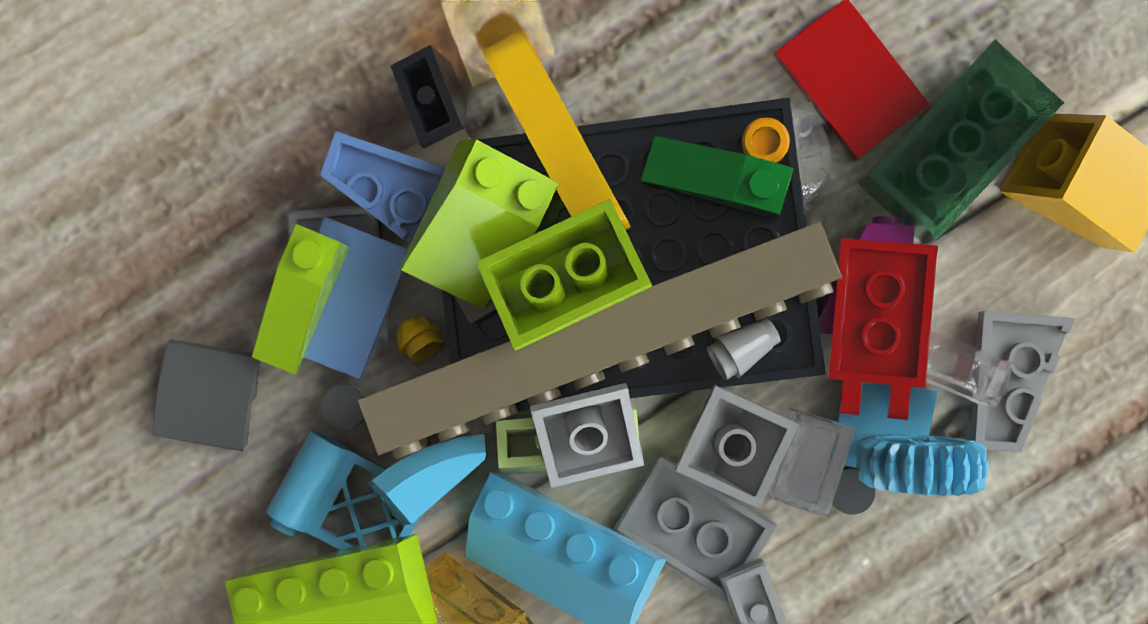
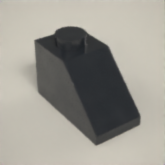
M429 45L390 66L422 148L425 149L465 128L467 101L452 63L435 48Z

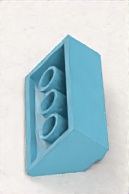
M490 473L470 514L464 556L586 624H636L667 558L508 475Z

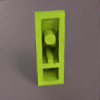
M298 224L295 225L277 267L253 350V358L293 375L297 374L350 249L349 246Z

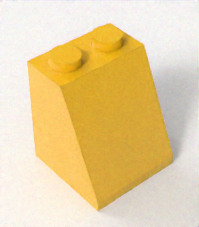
M1041 113L1004 181L1000 192L1102 248L1135 253L1148 229V148L1107 115Z

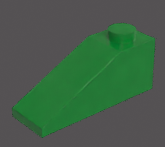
M654 136L641 182L776 220L781 213L794 168L746 154Z

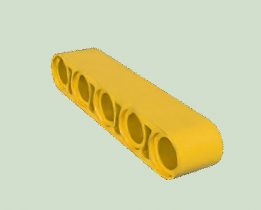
M521 28L482 50V54L550 179L559 183L556 190L571 217L611 199L625 230L631 228L524 30Z

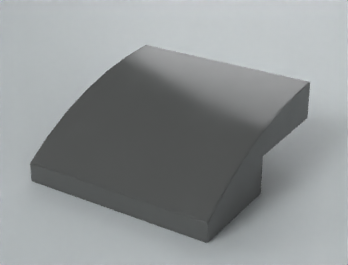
M170 339L167 343L159 379L153 436L243 452L248 444L251 403L257 396L260 360L253 358V353Z

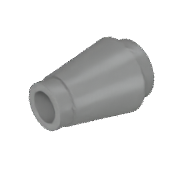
M764 318L759 322L714 337L715 343L707 347V353L713 365L725 380L734 375L740 378L768 353L773 346L780 343L781 339L771 321Z

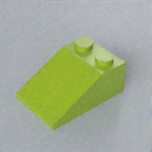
M477 139L459 140L400 264L399 270L484 309L491 296L476 262L534 235L559 183Z

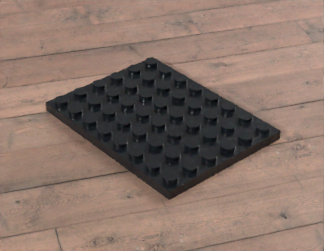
M790 97L576 126L631 226L626 232L652 286L807 227ZM760 118H773L781 122L788 131L790 138L789 148L778 164L794 169L781 213L776 220L641 182L654 136L744 154L741 146L743 133L753 121ZM526 133L478 139L480 142L550 178ZM557 190L534 234L571 217ZM442 290L450 364L510 341L497 310L472 325L469 323L456 298ZM797 295L784 300L787 310L766 317L776 328L781 342L773 346L768 353L740 378L734 375L725 380L719 374L707 353V347L715 342L709 330L692 336L695 345L670 355H667L665 348L661 347L647 353L649 363L621 373L618 364L603 370L606 379L578 390L575 389L573 382L567 383L559 387L562 396L547 402L623 383L627 384L630 398L712 389L714 385L729 387L826 375L816 299L801 304ZM753 313L738 318L741 327L761 321H756ZM527 399L515 403L518 412L530 410Z

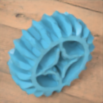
M906 434L874 435L864 438L860 442L856 468H859L858 480L868 487L888 490L892 493L900 492L907 493L908 495L920 494L925 496H961L962 494L972 495L973 493H978L985 489L989 466L986 447L975 441L935 435Z

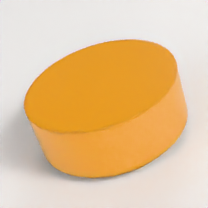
M760 118L750 123L745 129L741 142L742 151L746 155L778 163L788 151L790 138L787 129L781 122L773 118Z

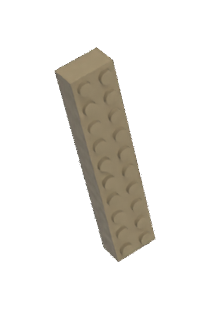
M818 222L654 285L517 351L514 350L511 341L359 399L358 403L377 454L381 455L392 451L395 459L431 446L429 436L437 434L440 442L475 429L472 420L481 416L485 425L518 413L515 403L527 399L529 405L533 406L560 397L562 395L559 387L567 383L573 382L575 389L578 390L606 379L603 370L618 364L621 373L649 363L647 353L664 347L667 355L695 345L692 336L709 330L711 337L714 338L741 327L738 318L753 313L756 321L785 311L787 308L784 300L798 295L800 303L803 304L832 293L834 291L831 282L842 278L822 224Z

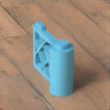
M310 429L266 510V513L272 518L270 525L276 530L290 536H295L297 531L306 532L339 550L357 547L358 545L348 541V539L358 537L360 546L366 545L364 534L389 527L392 539L408 536L414 529L418 519L412 524L403 526L399 535H397L394 525L399 522L395 517L392 518L390 511L382 503L386 520L361 528L354 504L377 496L374 491L351 497L346 479L354 464L372 472L374 478L388 468L351 450L333 437L314 429ZM342 488L346 499L334 503ZM348 506L355 530L336 535L321 527L329 511Z

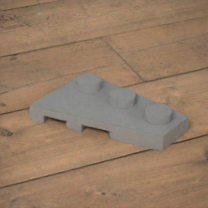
M990 311L978 312L973 397L994 406L972 403L970 441L982 444L986 447V450L1022 451L1042 402L1040 396L1050 372H1054L1060 358L1058 352L1066 333H1070L1075 318Z

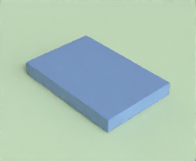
M324 217L318 233L349 246L350 249L304 358L362 379L404 274L403 271L399 270V267L408 249Z

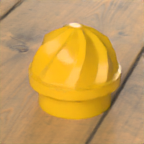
M424 316L410 317L404 320L396 332L398 349L403 356H408L412 363L426 361L438 353L443 346V341L439 337L441 330L437 324L429 322Z

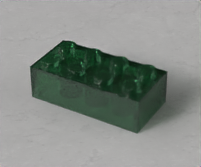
M995 39L971 59L857 184L893 217H899L902 225L914 226V236L921 243L926 244L937 240L1065 102Z

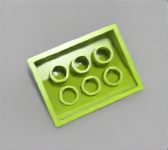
M417 534L255 568L225 581L234 624H438Z

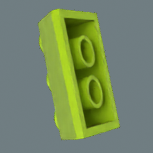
M611 199L476 262L515 351L652 287Z

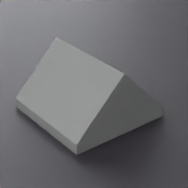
M626 383L530 406L551 488L644 466Z
M714 385L674 470L760 509L800 424L745 396Z

